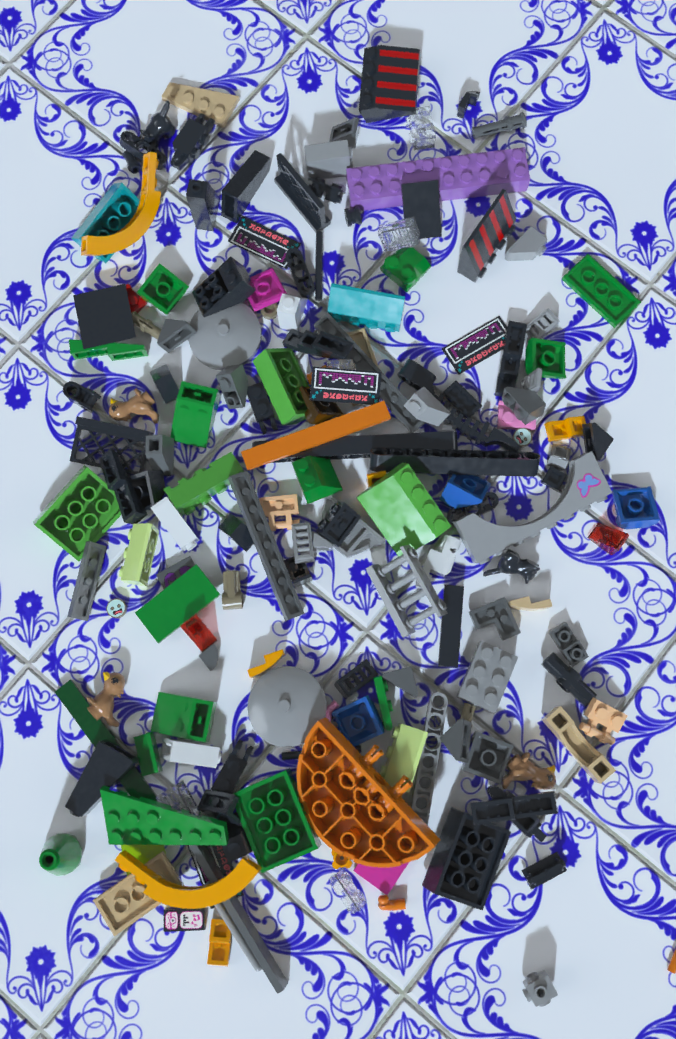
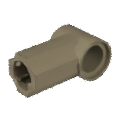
M240 571L223 572V610L243 609Z

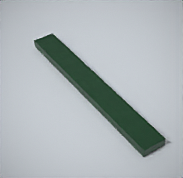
M70 679L55 691V694L95 748L99 741L105 739L121 747L101 718L96 720L87 708L90 706V703L73 680ZM136 766L120 781L130 796L136 798L144 797L162 803Z

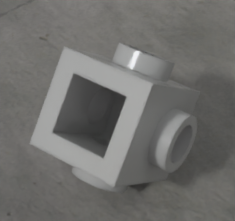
M545 970L539 973L532 972L525 977L526 980L522 981L525 986L522 991L527 1001H532L535 1007L546 1006L551 1002L550 999L558 996Z

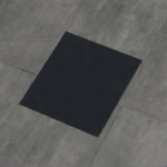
M126 284L73 295L83 349L136 338Z

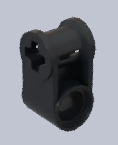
M69 381L63 386V393L67 399L90 413L93 412L92 408L97 400L101 399L98 393L76 382ZM77 389L74 395H69L71 390Z

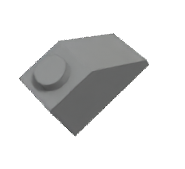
M531 226L507 250L505 260L525 261L533 260L537 255L540 257L547 249L545 246L548 239Z
M425 387L415 392L404 405L416 419L435 426H440L451 414Z

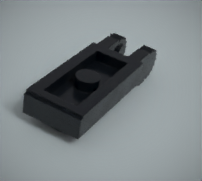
M259 382L248 386L247 396L262 434H267L263 421L270 419L272 429L274 431L278 430L263 383Z
M238 740L211 790L232 794L248 764L247 761L254 749L253 746L250 745L247 748L242 759L236 756L243 746V741Z

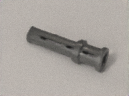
M520 112L519 115L511 117L508 115L503 120L472 127V136L476 139L502 131L509 133L513 129L521 127L524 129L527 127L525 113Z

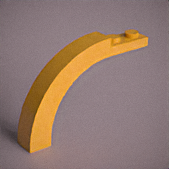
M148 152L143 155L141 196L133 218L124 228L112 235L99 237L83 236L81 256H101L121 251L138 241L149 229L157 214L161 198V192L155 191L157 186L155 175L158 168L157 153Z
M126 850L120 852L115 859L119 863L120 869L132 873L135 876V880L140 884L148 885L143 891L145 895L162 904L183 909L205 908L228 900L244 889L262 869L261 866L245 855L235 869L224 878L207 885L184 886L162 878Z

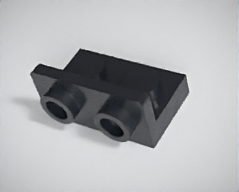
M338 501L330 507V513L319 522L318 529L316 530L318 534L323 535L336 547H340L362 517L345 502Z

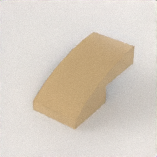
M529 596L508 602L510 608L523 611H538L552 607L551 599L531 604Z

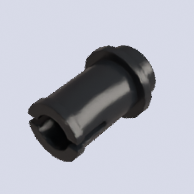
M127 150L124 151L123 157L128 165V171L133 174L140 172L141 163Z

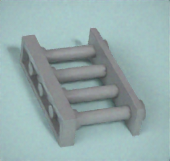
M410 545L400 547L403 554L383 567L379 564H374L366 568L402 638L416 632L414 625L434 613L438 617L448 614L445 602L437 595L417 559L418 554L416 550ZM407 561L412 572L392 584L389 583L386 573ZM417 578L422 589L402 601L398 600L395 594L396 590ZM427 596L432 606L409 618L404 611L405 607Z

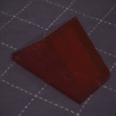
M598 523L587 538L612 556L620 550L628 539L629 534Z
M197 614L180 626L201 652H204L218 641Z

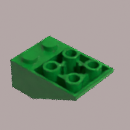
M185 381L181 382L170 435L171 438H174V441L207 448L221 399L219 390Z
M159 692L150 731L195 741L209 742L217 702Z

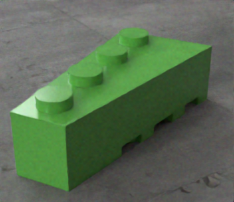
M232 452L210 463V468H202L195 471L192 478H182L178 481L176 487L172 489L170 486L164 488V491L182 516L193 513L196 510L195 507L208 503L215 494L225 492L230 485L228 478L244 472Z

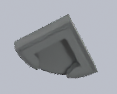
M212 644L199 655L210 671L216 667L218 661V649L215 644Z

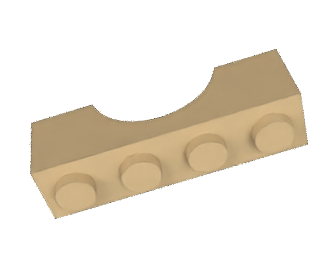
M556 706L541 719L595 783H603L616 771L608 760L583 737L577 729L575 722L561 706Z

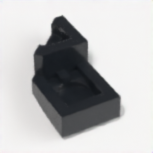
M468 91L465 93L458 106L457 117L464 118L469 104L476 106L481 92Z

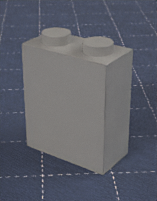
M347 140L304 146L308 181H311L309 178L315 179V177L322 179L346 176L347 168H353L352 147H348Z

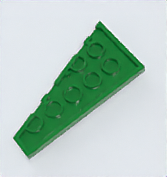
M104 785L100 789L109 845H227L229 842L227 822L204 815L201 817L192 815L184 809L181 811L172 809L171 805L144 797H132L124 791L115 792L110 790V787Z

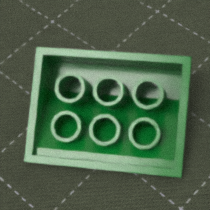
M290 768L233 793L239 798L235 808L256 861L262 867L261 873L310 853L322 845L318 835L306 818L303 804L299 800L297 783Z

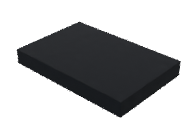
M438 180L401 184L405 240L441 237Z

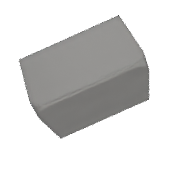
M553 444L547 466H553L564 471L569 462L571 449Z
M314 533V550H333L332 543Z

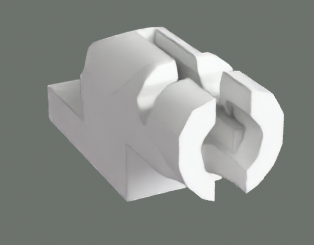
M444 535L437 549H430L423 566L430 581L432 575H429V573L445 577L451 572L456 559V555L452 551L457 552L459 550L461 540ZM417 581L416 588L422 589L421 585Z

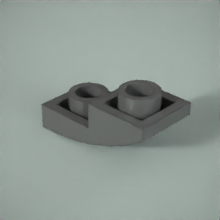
M563 622L548 631L571 667L589 657L581 642L574 636L567 622Z

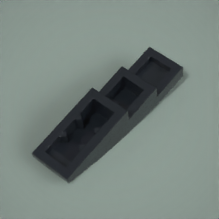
M508 322L495 396L502 397L506 387H516L527 324Z
M294 329L289 331L282 342L283 347L331 359H346L354 346L353 342L323 331L316 334L308 330L302 333Z

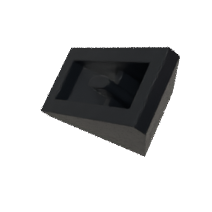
M167 364L150 371L165 404L176 400L179 388Z
M595 422L582 424L585 452L592 451L596 460L600 461L614 438Z
M231 513L218 527L246 553L254 545L248 527Z
M294 556L283 560L295 588L313 581L306 563L295 564Z

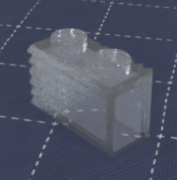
M415 217L380 224L377 234L385 252L396 251L404 247L411 248L419 244L420 232Z

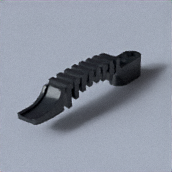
M408 359L397 373V376L417 391L425 387L442 404L445 396L443 394L437 396L434 392L433 383L437 379L436 376L417 362ZM446 401L443 406L448 410L450 403ZM452 408L451 414L444 420V424H450L453 430L460 431L459 434L462 436H468L467 439L470 441L474 440L478 446L479 444L484 447L499 445L509 451H518L520 448L513 439L495 427L488 438L484 436L490 425L487 421L480 433L477 432L480 421L476 420L473 427L470 428L469 425L472 419L468 417L465 423H463V414L460 413L457 418L454 417L457 411L455 408Z

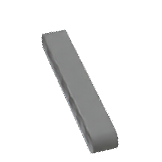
M441 692L432 694L428 700L423 731L428 732L427 738L434 736L437 743L434 747H428L425 741L417 766L411 808L427 825L442 742L439 738L443 735L448 705L446 695ZM435 696H440L443 699L441 707H436L433 704ZM432 716H437L440 719L438 727L430 725L429 720ZM426 756L433 758V765L429 768L423 765V759ZM424 776L430 779V784L426 788H422L419 784L420 779ZM420 797H424L427 801L424 808L416 806V800Z

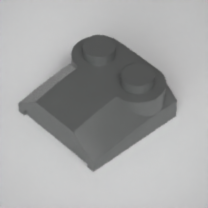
M475 731L470 739L468 763H463L462 770L501 785L514 745Z

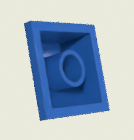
M453 474L439 500L455 509L480 504L491 483L476 475Z

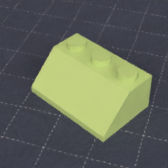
M133 524V528H130L128 532V540L130 541L128 547L124 550V566H121L119 571V577H121V581L124 583L144 587L148 585L160 532L153 524Z
M401 723L398 724V727H394L391 738H394L393 743L386 750L385 757L387 761L385 766H381L379 772L390 786L393 787L403 775L409 778L403 785L410 780L413 782L428 732Z

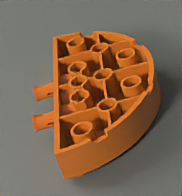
M327 717L322 718L316 722L308 733L297 765L299 800L303 804L308 822L319 838L339 855H344L354 860L353 862L377 868L401 866L421 858L432 850L441 839L401 798L413 786L412 781L410 780L403 785L409 779L403 775L391 787L372 767L384 754L382 749L374 754L380 748L374 744L362 756Z

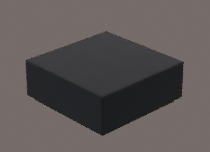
M550 466L541 483L558 492L567 474Z

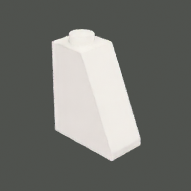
M282 293L277 308L281 329L289 331L294 329L298 331L308 301L307 298Z
M167 497L151 507V510L183 551H190L196 547L199 539Z
M164 738L160 758L170 762L216 768L221 760L220 748L216 746Z

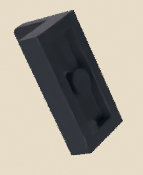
M205 789L197 806L201 812L208 817L238 825L241 822L240 819L232 814L239 800L236 795Z

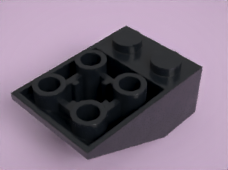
M230 256L192 291V294L203 317H207L244 302L256 291V288L245 267Z

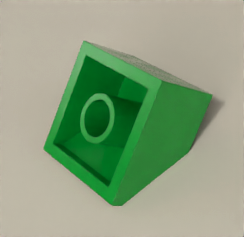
M307 456L292 462L296 478L307 504L343 491L330 459Z

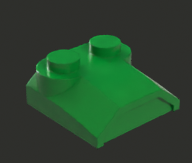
M403 244L393 255L385 259L384 264L380 267V271L408 293L431 268V265L416 249L410 245Z
M159 263L137 293L146 302L151 303L161 312L168 315L183 297L189 286Z
M531 338L525 350L527 375L540 368L543 378L565 379L566 343Z

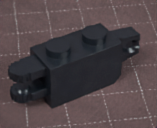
M201 113L196 120L191 118L187 120L172 142L175 151L170 162L172 167L181 171L187 163L192 165L194 160L198 159L200 151L209 142V133L214 126V119L210 118L205 125H202L206 117Z
M492 784L486 790L493 800L514 797L510 791L506 790L504 792L497 785ZM536 816L509 820L521 833L529 838L534 835L540 842H543L547 837L539 829L542 824Z

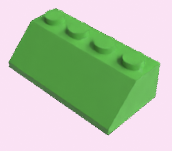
M289 348L263 350L253 360V363L282 426L297 424L306 420L305 411L307 407L299 388L301 386H310L293 350Z

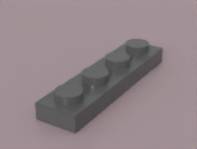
M86 541L67 617L88 621L106 546Z

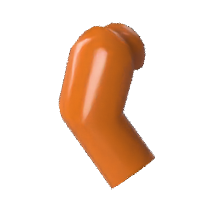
M380 895L378 897L379 903L377 905L381 910L396 911L406 909L405 898L389 900L387 895Z

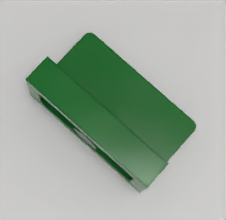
M148 732L133 737L137 756L140 758L139 765L142 777L163 771L155 733Z

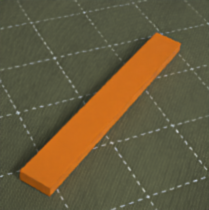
M381 401L241 451V454L249 471L391 420V416L385 401Z

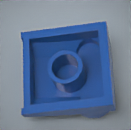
M651 486L612 490L617 514L616 524L620 528H648L659 522L660 518Z
M365 696L331 712L341 733L354 747L385 733L381 717L369 696Z

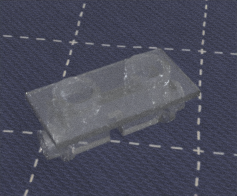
M341 868L337 874H333L329 878V884L337 895L342 892L345 893L340 900L348 912L351 911L354 914L360 911L367 903L363 893L357 889L351 875L344 868Z

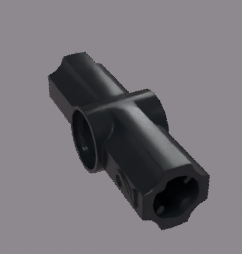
M554 652L541 663L556 679V683L564 691L570 693L583 707L589 705L592 698L597 696L582 680L581 675L572 667H568Z

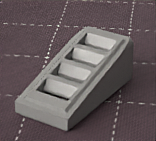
M548 308L527 325L526 332L529 331L534 338L541 339L554 330L560 321ZM539 322H541L544 325L545 329L541 327ZM533 327L537 329L539 334L534 331ZM526 333L524 342L527 345L531 338Z
M537 368L521 380L520 389L532 390L538 393L541 387L542 370Z
M309 522L292 524L295 564L315 562L311 524ZM310 552V554L298 555V553Z

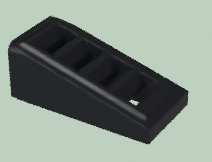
M365 659L338 679L334 686L343 698L347 700L375 678L378 673L369 661ZM362 667H364L366 671L369 673V677H367L365 673L362 671ZM358 672L364 681L361 682L355 673ZM349 677H351L353 681L356 683V687L348 679ZM343 682H345V684L348 686V688L350 689V691L347 690V688L344 686Z

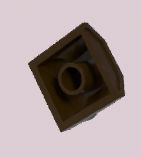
M304 386L299 388L307 407L305 417L310 424L317 425L344 415L336 402L310 400L311 388Z

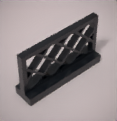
M280 152L276 155L279 175L274 178L275 184L315 233L322 231L331 224V220L325 214L324 204Z
M77 416L75 422L77 428L69 461L101 468V464L96 463L92 456L100 451L104 454V449L112 444L117 451V455H120L124 462L122 464L123 467L127 466L128 468L125 469L126 473L135 475L145 471L147 461L145 455L146 436L154 435V433ZM82 430L88 431L92 436L84 443L80 438ZM106 434L110 441L101 446L97 437ZM124 438L128 445L119 450L115 441ZM94 440L99 448L90 454L85 445ZM139 441L145 442L144 450L137 454L133 445ZM83 447L88 456L82 460L76 459L77 451ZM131 448L135 456L126 461L122 452ZM135 459H138L141 464L139 472L133 471L129 466V463Z

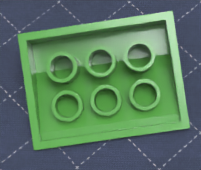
M407 463L399 464L356 497L398 557L403 554L400 547L410 545L417 550L436 539L451 527Z
M84 465L35 518L33 524L79 562L82 559L86 541L96 543L121 516L115 492L109 490L107 484Z

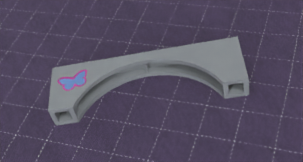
M585 452L569 461L568 478L562 494L556 503L537 519L516 526H501L485 521L474 513H468L452 522L472 562L481 565L490 561L489 557L494 554L499 556L507 552L506 548L512 545L513 547L524 543L523 539L529 536L530 538L541 534L540 530L544 528L551 529L557 526V521L561 519L564 521L574 517L575 512L579 510L583 512L591 508L590 504L605 501L608 499L607 495L611 494L612 491L593 452Z

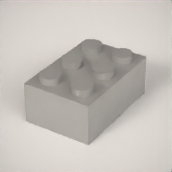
M480 641L456 697L491 713H496L518 656Z

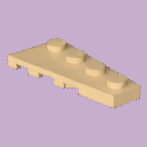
M171 82L161 96L163 101H169L170 104L198 116L202 113L206 117L205 120L214 119V124L224 128L240 101L239 96Z

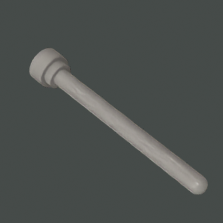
M223 903L214 905L256 972L261 971V966Z

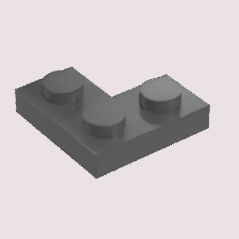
M505 597L468 612L476 630L494 623L502 641L521 633Z

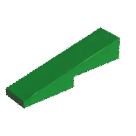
M69 339L70 354L75 360L108 355L112 361L148 356L145 345L110 343L83 349L82 340Z

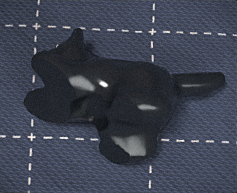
M169 101L165 102L160 112L152 115L150 123L145 130H139L141 132L139 137L156 149L163 136L171 138L175 134V125L172 124L167 116L170 108Z
M507 549V552L502 554L497 568L485 571L483 576L486 577L500 573L520 574L525 579V583L528 584L530 580L537 576V571L540 570V567L534 561L520 559L517 552Z

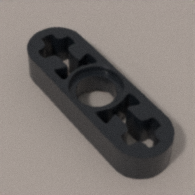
M130 131L121 133L119 144L122 148L143 161V155L146 153L140 152V148L147 150V153H157V159L159 160L157 170L165 168L167 157L164 153Z
M291 248L286 252L287 265L299 295L309 299L315 294L314 283L301 251L297 248ZM291 255L297 257V265H295ZM301 269L305 271V275L297 277L295 272ZM305 281L307 288H310L308 293L304 290L303 282Z
M487 492L481 504H476L478 508L476 515L479 517L494 510L499 503L498 496L493 492ZM487 497L494 499L492 506L486 504L483 506L484 510H482L481 504L486 502ZM462 507L464 514H468L467 507ZM452 508L449 510L446 519L451 526H454L452 521L455 520H451L452 513L458 515L462 513V508Z

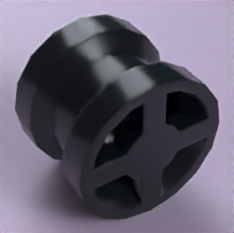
M355 206L353 209H344L347 227H351L352 224H362L359 206Z

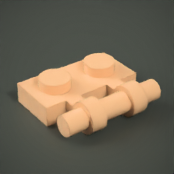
M297 494L259 498L264 514L269 518L268 524L271 531L283 528L291 530L292 524L300 523V519L292 520V515L299 514ZM286 515V521L275 522L276 516Z
M593 697L584 713L589 720L587 724L581 722L579 729L590 737L598 738V741L604 744L613 745L615 738L610 733L612 730L619 733L628 715ZM598 723L603 725L601 731L596 728Z

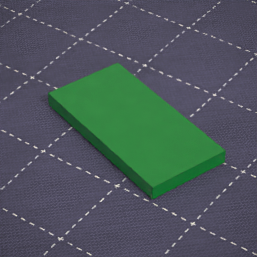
M589 254L584 256L562 277V280L613 328H616L641 303L638 298Z
M196 564L137 610L135 614L156 642L160 644L221 594Z

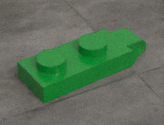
M382 676L375 677L373 679L384 728L390 731L393 728L390 716L393 707L391 699L387 700L385 692L389 691L387 681L382 680Z

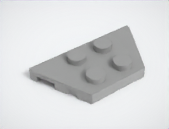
M332 495L326 498L322 519L328 516L330 507L338 502ZM360 519L340 547H336L334 544L333 547L348 559L383 544L385 539ZM318 534L319 536H321L322 538H324L325 540H327L328 542H330V541H329L328 539H326L323 535Z

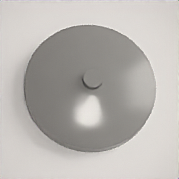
M244 303L237 304L207 317H203L199 309L190 321V325L197 330V333L188 339L190 348L195 357L209 368L223 370L231 365H245L255 356L260 347L262 334L259 320L255 313Z
M291 666L274 668L262 675L254 684L248 699V716L253 729L264 741L278 747H295L304 744L312 727L318 720L325 718L327 712L325 692L319 681L309 672Z

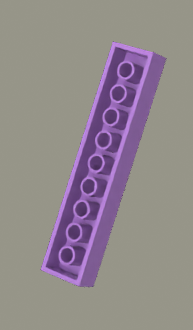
M525 147L347 168L346 182L350 209L359 206L360 211L403 206L401 184L438 180L439 202L498 195L502 189H505L507 193L527 191L530 183V174Z

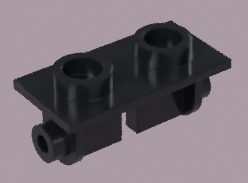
M315 177V179L309 178L313 183L308 186L317 197L322 198L323 193L326 192L325 200L334 204L341 203L342 196L340 195L341 193H346L341 190L342 186L332 183V185L325 184L326 180Z
M555 852L521 871L532 890L566 872L567 869L564 860L560 858L558 852Z

